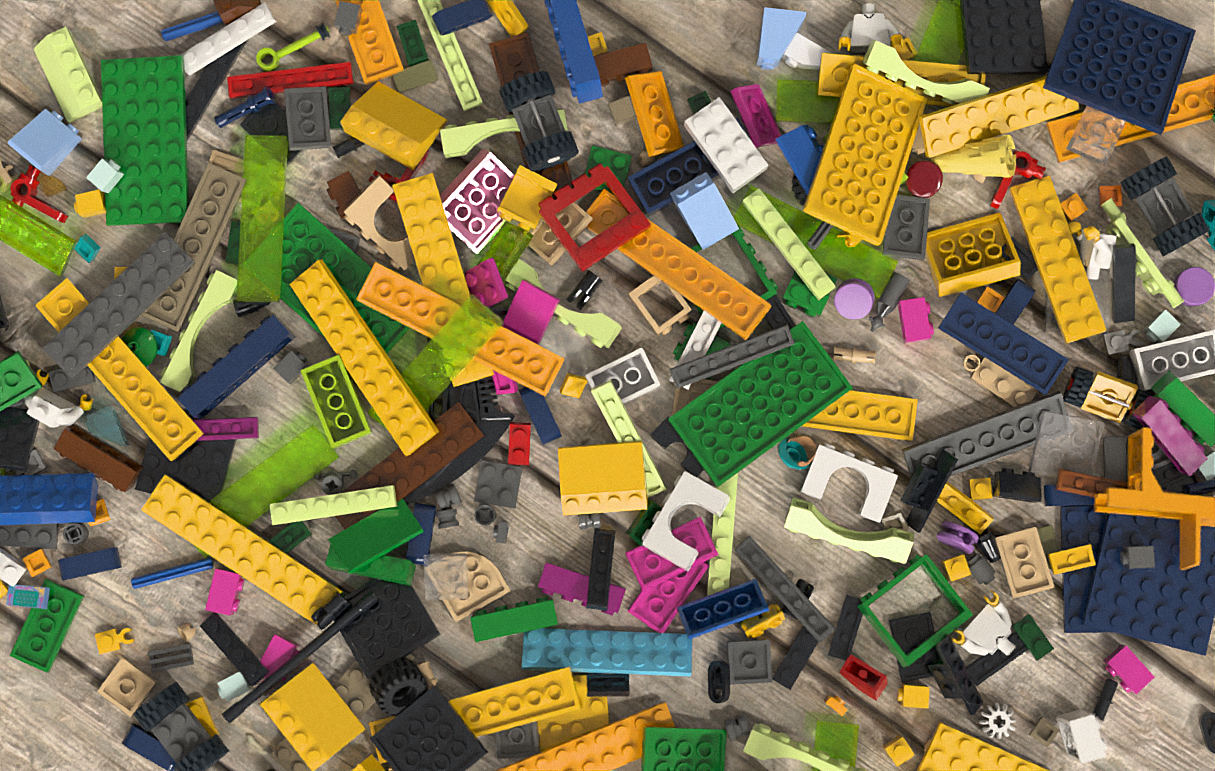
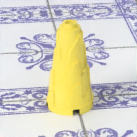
M1011 135L982 139L980 142L967 143L962 148L931 158V162L936 163L942 172L982 174V176L1008 178L1014 176L1016 154L1013 155L1012 149H1015V144Z

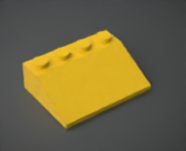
M378 81L350 107L340 123L345 133L414 171L440 133V130L446 124L447 119Z
M1001 212L927 232L925 254L939 297L1020 275V259ZM1005 243L1007 245V248L1004 250V252L1010 257V261H1007L1002 257L1001 247Z
M642 441L558 447L563 515L647 509L648 494Z
M315 663L309 665L260 704L312 771L316 770L366 729Z

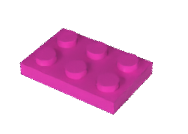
M759 84L736 87L731 90L733 101L739 109L742 122L746 125L750 134V140L754 146L759 148L777 144L775 139L780 137L781 133Z
M493 258L487 259L464 272L477 314L508 298Z

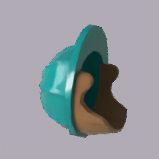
M806 435L787 437L778 445L779 456L789 468L797 470L806 469L812 464V460L816 456V445Z

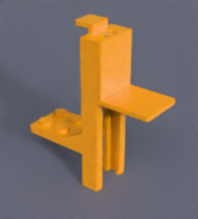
M1142 428L1128 436L1127 490L1108 488L1105 490V494H1095L1094 512L1179 519V569L1186 570L1200 564V526L1215 527V498L1163 493L1151 472L1154 463L1153 456H1151V448L1154 444V437L1151 435L1152 429Z

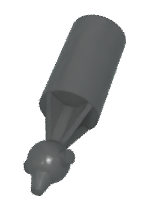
M893 272L877 301V316L869 318L872 332L877 328H884L883 318L895 310L910 282L908 278Z

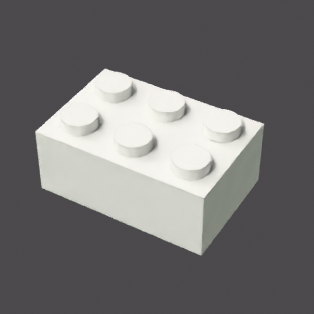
M643 348L585 375L591 389L611 380L623 404L661 386Z
M1081 709L1056 716L1069 758L1082 764L1106 757L1105 750H1107L1105 739L1101 738L1099 734L1101 725L1098 717H1094V714Z

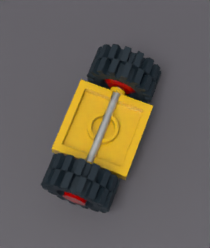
M1078 366L1074 368L1065 388L1064 402L1081 407L1082 410L1121 423L1125 415V425L1139 430L1144 428L1132 412L1149 396L1153 397L1154 394L1137 389L1135 384L1097 371L1094 377V373Z

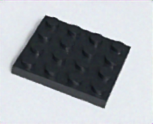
M960 0L967 74H1046L1048 72L1040 0Z
M149 437L142 462L144 467L138 476L135 490L152 494L164 475L167 474L218 508L237 439L195 441L175 460L170 461Z
M373 578L345 596L350 605L337 616L334 622L370 591L379 600L340 631L368 680L374 677L375 671H378L379 667L387 664L388 661H395L398 658L402 660L441 635L412 584L409 586Z
M437 685L433 686L370 738L394 771H466L488 753Z

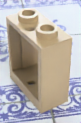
M652 276L631 291L628 296L657 336L660 334L665 336L673 330L672 325L679 321L682 324L689 319V313L692 309L680 293L666 284L683 310L659 327L639 300L640 297L663 282L657 277Z

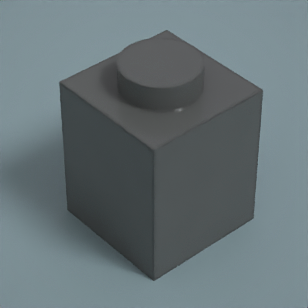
M339 1L334 26L339 30L340 34L348 36L351 33L357 34L362 14L361 6Z
M290 351L273 369L287 383L292 384L301 375L300 370L308 367L305 364L307 359L300 352L296 354Z
M1154 546L1122 547L1120 562L1123 564V568L1155 567Z

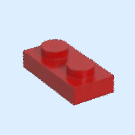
M510 422L508 464L529 465L531 423Z

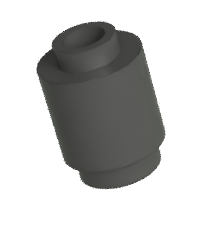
M977 553L967 560L971 575L979 585L982 583L987 585L995 579L994 574L996 571L984 556Z

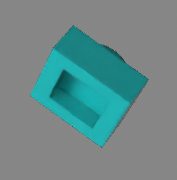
M87 234L80 237L74 248L88 264L95 259L101 249Z
M151 329L157 341V354L167 356L172 336Z

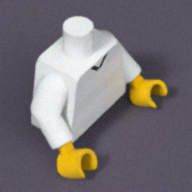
M871 3L862 5V14L854 15V20L848 22L838 43V50L841 47H847L850 53H866L872 39L888 46L891 43L892 48H894L895 44H900L903 47L902 35L898 33L890 20L885 19L883 13H875L874 4Z
M1071 222L1068 226L1071 234L1076 233V239L1081 244L1080 259L1082 264L1087 266V278L1098 280L1100 268L1109 269L1113 246H1115L1117 236L1099 232L1094 226H1089L1081 231L1082 228L1079 222Z
M39 369L36 373V376L38 377L40 382L43 385H45L48 380L49 373L46 377H41L39 375L41 369ZM44 387L24 397L26 406L29 407L27 414L50 427L71 426L84 411L91 410L93 398L90 401H86L87 394L81 396L80 405L76 406Z
M990 590L993 593V598L989 600L985 595L983 597L989 604L963 633L954 630V632H957L958 637L957 639L951 637L954 643H959L969 653L979 655L990 653L992 655L999 648L1008 656L1015 648V645L1007 639L1012 633L1010 630L1012 623L1008 610L999 600L998 594Z

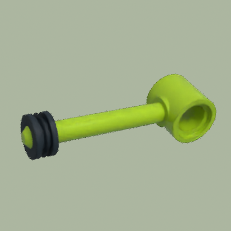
M322 22L321 26L319 25L318 27L316 25V31L277 51L271 48H262L256 55L258 65L264 72L277 70L280 58L319 38H322L323 41L325 37L327 39V36L330 38L328 27ZM266 56L273 57V61L270 64H263V59Z

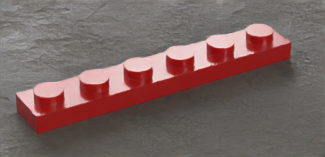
M351 62L227 77L230 99L248 97L250 94L255 95L262 91L265 86H268L274 94L282 93L284 89L332 87L354 84Z

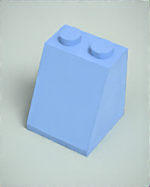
M764 7L756 66H761L763 70H773V68L778 67L784 53L796 33L802 27L806 12Z
M44 109L7 143L37 169L51 176L82 138L77 135L79 131L70 123L66 126L61 122L63 117L56 111L49 112L47 109Z
M706 172L670 193L688 230L702 250L739 229L717 187Z

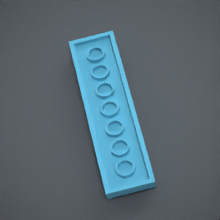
M540 628L524 632L522 670L555 671L571 667L572 672L691 676L692 639H688L686 634Z

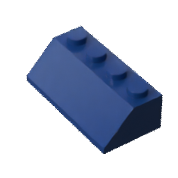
M802 125L775 140L808 195L824 146L818 143L816 139L817 134L811 126Z
M753 579L677 607L688 639H692L769 611L757 579Z

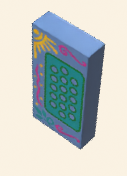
M9 584L6 605L47 609L50 588L15 585L13 587Z

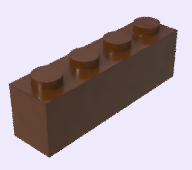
M646 42L593 56L599 73L601 87L609 85V82L615 80L617 82L626 81L625 78L630 75L652 71V62Z
M74 424L64 428L54 450L59 452L60 456L74 461L81 469L94 473L96 478L107 481L118 491L127 492L133 488L144 467Z

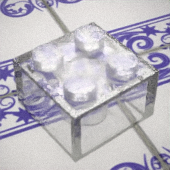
M1086 106L1066 149L1105 166L1126 121Z
M466 553L423 555L425 600L468 599Z

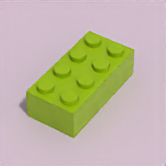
M340 355L300 370L332 449H337L373 434L351 376L344 366Z

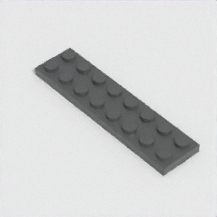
M164 232L42 349L71 379H74L193 266L195 261Z
M1057 391L902 449L912 478L919 463L933 468L942 450H946L958 458L950 475L953 476L1073 430L1062 393Z

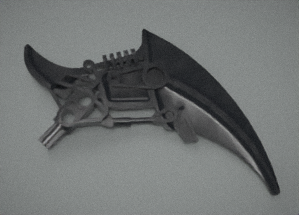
M493 307L484 310L478 315L498 324L507 315L509 309ZM430 337L426 340L432 347V369L428 375V416L432 422L437 419L434 415L436 383L438 378L446 377L443 385L442 414L460 402L485 436L403 498L407 505L444 488L470 470L495 446L510 426V422L515 418L514 414L502 413L495 408L499 404L498 402H492V399H497L498 397L497 395L491 396L490 393L496 392V389H489V387L495 386V383H488V380H493V376L454 387L450 373H448V366L441 373L437 370V354L445 363L446 360L442 347L437 348L435 340ZM484 407H488V413H485Z

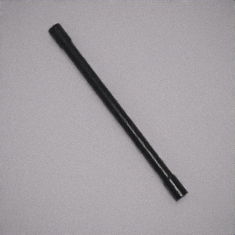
M372 591L367 593L350 610L252 691L222 713L224 719L229 724L234 721L252 703L361 613L372 607L379 601Z

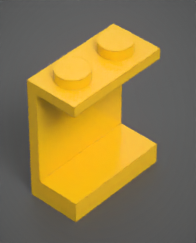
M520 165L497 209V212L500 213L499 217L508 222L511 219L518 222V227L525 231L535 230L541 218L538 202L549 195L552 196L557 184Z

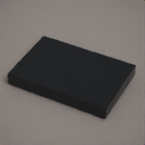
M276 102L263 106L259 112L253 111L240 124L284 168L303 151H289L286 111Z
M931 612L889 620L892 638L905 655L935 632ZM937 644L907 667H903L897 660L901 682L933 677L928 664L931 660H940L936 649Z

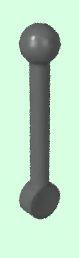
M356 470L340 472L342 476H350L351 478H355L358 475ZM315 472L314 478L320 480L326 473Z

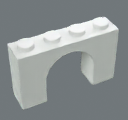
M824 443L823 446L817 445L816 456L809 466L800 493L821 500L831 474L842 467L853 468L862 474L867 485L866 495L858 515L880 523L898 475L893 474L894 470L882 466L881 469L875 467V462L865 458L862 461L854 458L855 454L844 450L843 453L834 451L836 447Z
M684 471L683 475H679L674 482L676 487L672 494L668 493L663 502L665 505L662 511H658L655 514L652 528L647 529L644 533L642 544L647 549L689 571L699 553L673 536L670 525L674 513L679 508L692 504L701 506L720 517L729 503L730 497Z

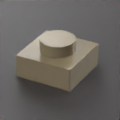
M901 509L882 516L881 520L886 530L895 527L903 531H909Z
M1040 717L1028 735L1048 748L1059 730Z

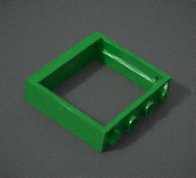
M737 225L739 229L731 234L768 291L760 296L767 301L777 294L776 289L778 287L772 278L768 279L765 274L767 271L765 265L761 260L757 261L754 256L756 252L751 243L747 244L743 239L745 234L741 227ZM699 244L690 248L696 253L702 250ZM694 304L699 314L702 316L704 310H702L700 307ZM721 323L718 331L724 328L725 325Z
M927 554L921 557L919 555L913 557L908 561L910 565L906 569L901 567L892 574L894 576L893 579L889 582L886 579L876 586L878 590L873 594L868 592L860 599L862 603L857 606L903 667L911 665L940 642L945 634H950L973 616L972 612ZM921 566L957 612V615L905 655L869 608V605Z

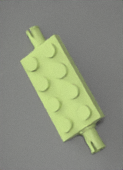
M1110 198L1100 205L1111 219V224L1105 227L1106 233L1117 236L1115 242L1117 245L1135 244V275L1139 276L1143 281V288L1152 295L1163 293L1172 305V308L1184 302V299L1175 289V284L1163 277L1126 225L1125 213H1121L1113 199Z

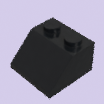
M1002 468L1001 471L995 472L992 497L1031 503L1041 502V477H1035L1034 472L1022 471L1021 475L1014 474L1013 469Z

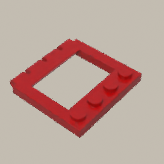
M601 163L588 170L590 178L583 173L572 180L570 183L573 189L566 184L555 191L553 195L556 200L549 195L538 202L540 216L581 272L651 227V223L608 166L604 168ZM605 182L629 215L578 247L555 214Z

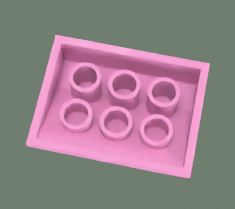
M484 148L440 195L451 232L475 254H478L507 222L499 217L500 213L497 212V209L515 176L490 151Z

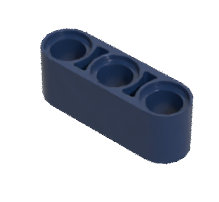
M468 0L434 13L432 19L440 36H444L486 21L493 16L487 0Z
M1017 279L995 314L1014 325L1036 290L1020 279Z
M528 387L519 389L518 391L542 444L545 445L562 437L544 395Z
M1044 485L1045 506L1094 504V497L1055 490L1056 485Z
M415 503L413 515L422 527L423 533L409 540L406 560H410L417 565L427 566L436 506Z
M118 547L58 560L62 581L122 568Z
M132 724L121 743L167 771H176L174 766L177 763L153 733L146 732L144 728Z

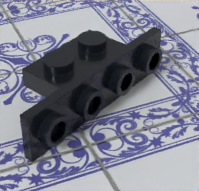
M942 450L933 468L919 463L900 499L904 504L913 506L906 522L917 533H921L958 461V458L946 450Z
M945 634L936 646L942 660H931L928 667L944 698H962L970 715H974L982 705L983 700L950 635Z

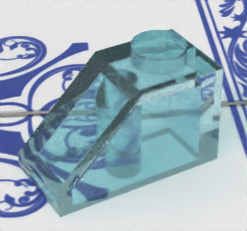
M108 406L86 416L88 419L86 426L90 433L120 446H130L114 407Z

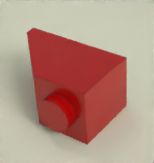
M851 654L839 671L854 687L875 701L878 700L888 684L886 675Z

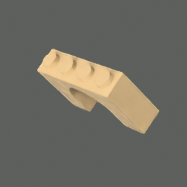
M378 174L344 209L346 214L344 218L352 226L356 223L361 228L359 231L361 235L367 240L371 238L376 243L374 247L382 255L386 252L391 257L389 261L397 269L401 267L405 270L415 260L408 235L397 239L387 238L381 235L374 226L376 210L394 192V189Z

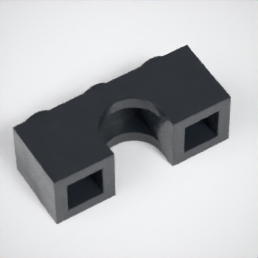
M668 416L650 436L664 450L672 443H682L687 449V456L680 465L689 474L697 478L704 469L669 423L668 418L670 417Z

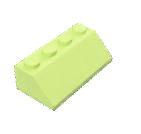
M64 27L47 35L34 48V51L67 122L70 123L102 108V96L72 32L67 27Z

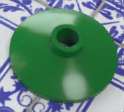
M135 327L130 329L123 336L122 340L147 367L154 361L157 354L156 338L146 328Z

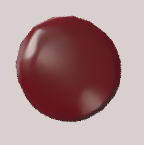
M918 161L907 172L909 177L906 180L908 190L920 198H929L935 195L943 183V173L940 167L931 161Z

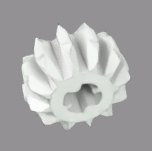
M994 703V710L990 705H987L988 713L981 712V715L986 718L979 720L980 724H986L982 731H989L988 736L990 738L996 734V738L1001 739L1002 733L1008 737L1007 729L1013 731L1015 729L1010 723L1016 722V719L1009 718L1013 715V710L1006 711L1007 705L1005 704L1000 708L999 703ZM996 716L1002 719V723L999 722V726L993 723V720L997 719Z

